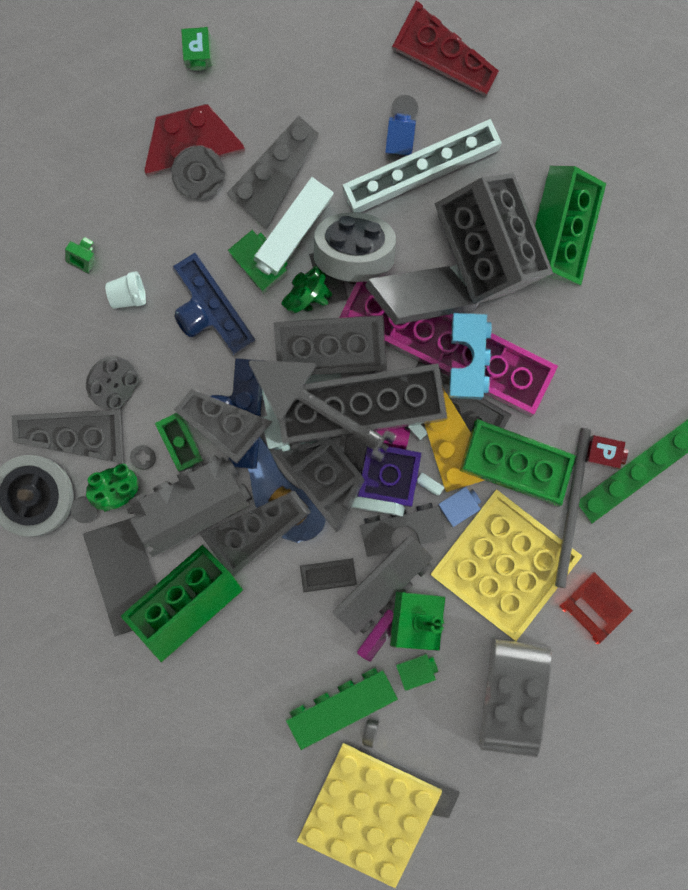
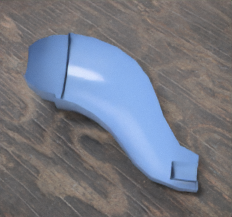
M259 437L257 468L248 469L256 508L269 503L270 496L279 487L290 488L308 506L311 513L308 514L301 524L295 525L282 538L296 543L315 538L323 530L326 519L305 492L292 484L283 475L270 449H268L263 439Z

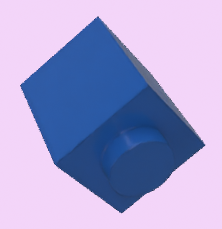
M395 114V118L389 117L385 153L412 154L416 120H411V115Z

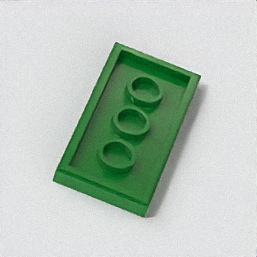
M477 419L473 424L460 471L560 507L563 504L576 455Z

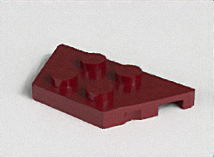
M208 104L156 117L144 171L146 176L171 170L175 157L183 149L190 146H205L212 149L219 157L243 152L245 148L243 143Z

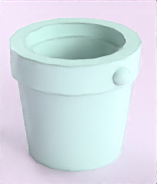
M137 271L130 272L126 276L105 284L107 298L112 309L131 306L139 307L146 304L144 286Z

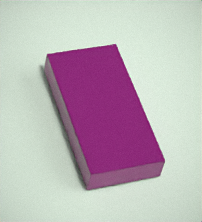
M389 609L385 612L358 649L357 654L365 660L371 662L391 635L393 611Z

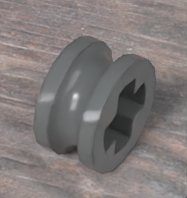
M140 445L132 450L130 460L136 468L147 470L154 465L156 456L151 448ZM145 450V454L150 455V460H145V465H141V461L136 460V455H141L140 451Z

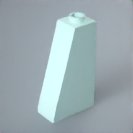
M311 177L255 255L254 261L257 262L256 267L266 275L272 273L276 276L327 207L334 192Z

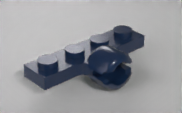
M196 253L173 266V271L191 295L190 301L177 308L174 314L178 326L188 337H194L206 328H212L232 356L255 342L256 339Z
M235 358L232 395H211L210 397L261 417L262 388L249 365V361L253 359ZM259 439L238 463H235L230 457L228 458V460L232 461L234 467L257 468Z

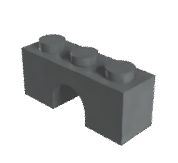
M432 503L416 506L417 512L407 514L406 509H404L403 517L391 515V518L380 520L378 515L365 518V524L360 525V530L367 557L394 551L391 540L392 534L397 528L402 526L412 528L416 532L420 544L447 538L440 508H433Z

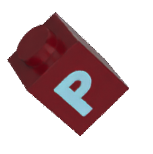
M596 435L591 436L586 463L615 470L620 469L621 464H626L628 449H625L626 442Z

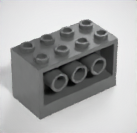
M514 172L481 177L434 203L438 212V218L442 222L448 243L453 250L458 269L463 276L467 292L473 304L505 297L553 274Z

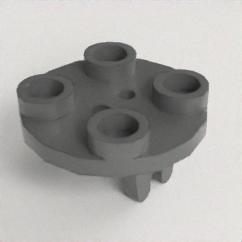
M107 356L99 360L90 369L86 378L88 397L96 405L103 408L119 409L132 395L139 382V376L126 359L119 356Z

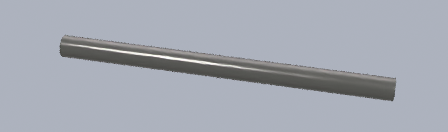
M588 428L580 429L555 587L566 588L591 429Z

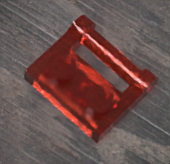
M592 572L559 605L564 612L568 611L593 636L592 640L597 645L633 611L595 572ZM580 597L606 623L601 629L575 604Z

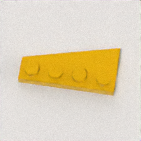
M443 388L447 419L446 421L425 424V428L445 491L449 492L485 480L460 471L471 432Z

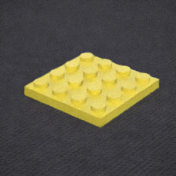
M496 489L430 575L510 638L517 641L558 588L555 587L562 540ZM573 548L568 574L582 557Z
M343 743L298 836L297 842L396 888L442 794V790Z

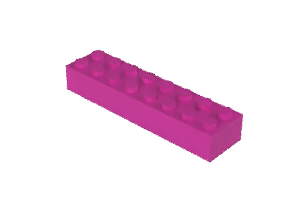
M367 281L356 283L339 318L384 315L385 345L425 365L439 364L440 372L449 377L451 368H465L471 364L472 353L469 348L462 344H451L453 314L394 325L366 288ZM491 333V339L486 338V349H490V366H485L484 375L489 377V392L484 394L532 417L558 365Z

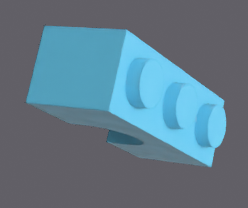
M454 313L452 316L451 344H462L468 347L472 353V362L465 368H451L449 398L482 400L484 393L489 392V377L484 375L485 366H490V349H486V338L491 339L492 323L487 322L486 314Z

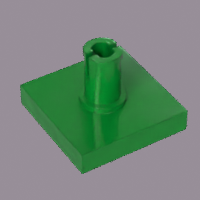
M396 592L390 646L440 651L441 633L444 629L442 624H444L443 616L446 597Z

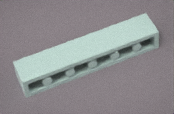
M491 119L343 184V193L353 213H360L499 151L502 142Z

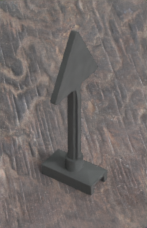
M249 361V365L278 420L283 419L294 400L298 399L363 440V444L373 450L371 458L379 463L382 461L384 454L378 450L381 448L386 451L389 446L383 442L386 440L392 444L396 435L388 430L382 436L372 429L369 431L305 391L303 386L314 371L315 363Z

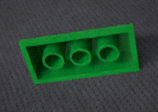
M550 165L535 228L553 271V274L546 278L581 286L607 183L576 166Z
M202 544L125 611L121 618L162 663L240 594L243 589L232 574Z

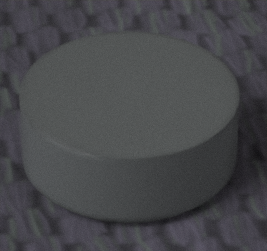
M409 95L398 96L392 104L393 117L395 118V114L411 115V120H414L418 114L417 101Z
M86 496L78 497L73 501L71 514L76 521L90 523L98 516L99 510L90 505Z
M372 719L367 721L362 741L363 746L373 748L379 721Z

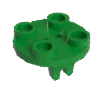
M317 265L305 274L299 272L292 280V290L284 297L281 305L291 314L298 313L303 309L307 312L312 311L313 307L310 303L317 302L322 306L327 305L328 300L324 296L328 298L332 296V292L324 284L325 273Z
M118 464L100 473L95 472L88 477L86 497L90 505L98 510L107 512L117 509L134 498L138 490L139 481L134 471L130 470L128 465Z

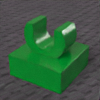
M86 237L81 240L79 245L70 241L65 249V262L89 274L94 266V253L91 247L94 242Z

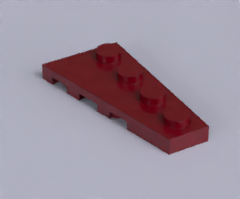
M415 1L392 45V50L486 97L499 70L476 50L466 45L455 32L452 33L445 27L442 21L423 8L419 1Z

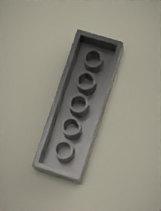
M439 364L316 382L303 386L305 391L369 431L371 429L375 432L441 422L447 419ZM298 399L294 400L283 419L279 420L284 446L354 435Z

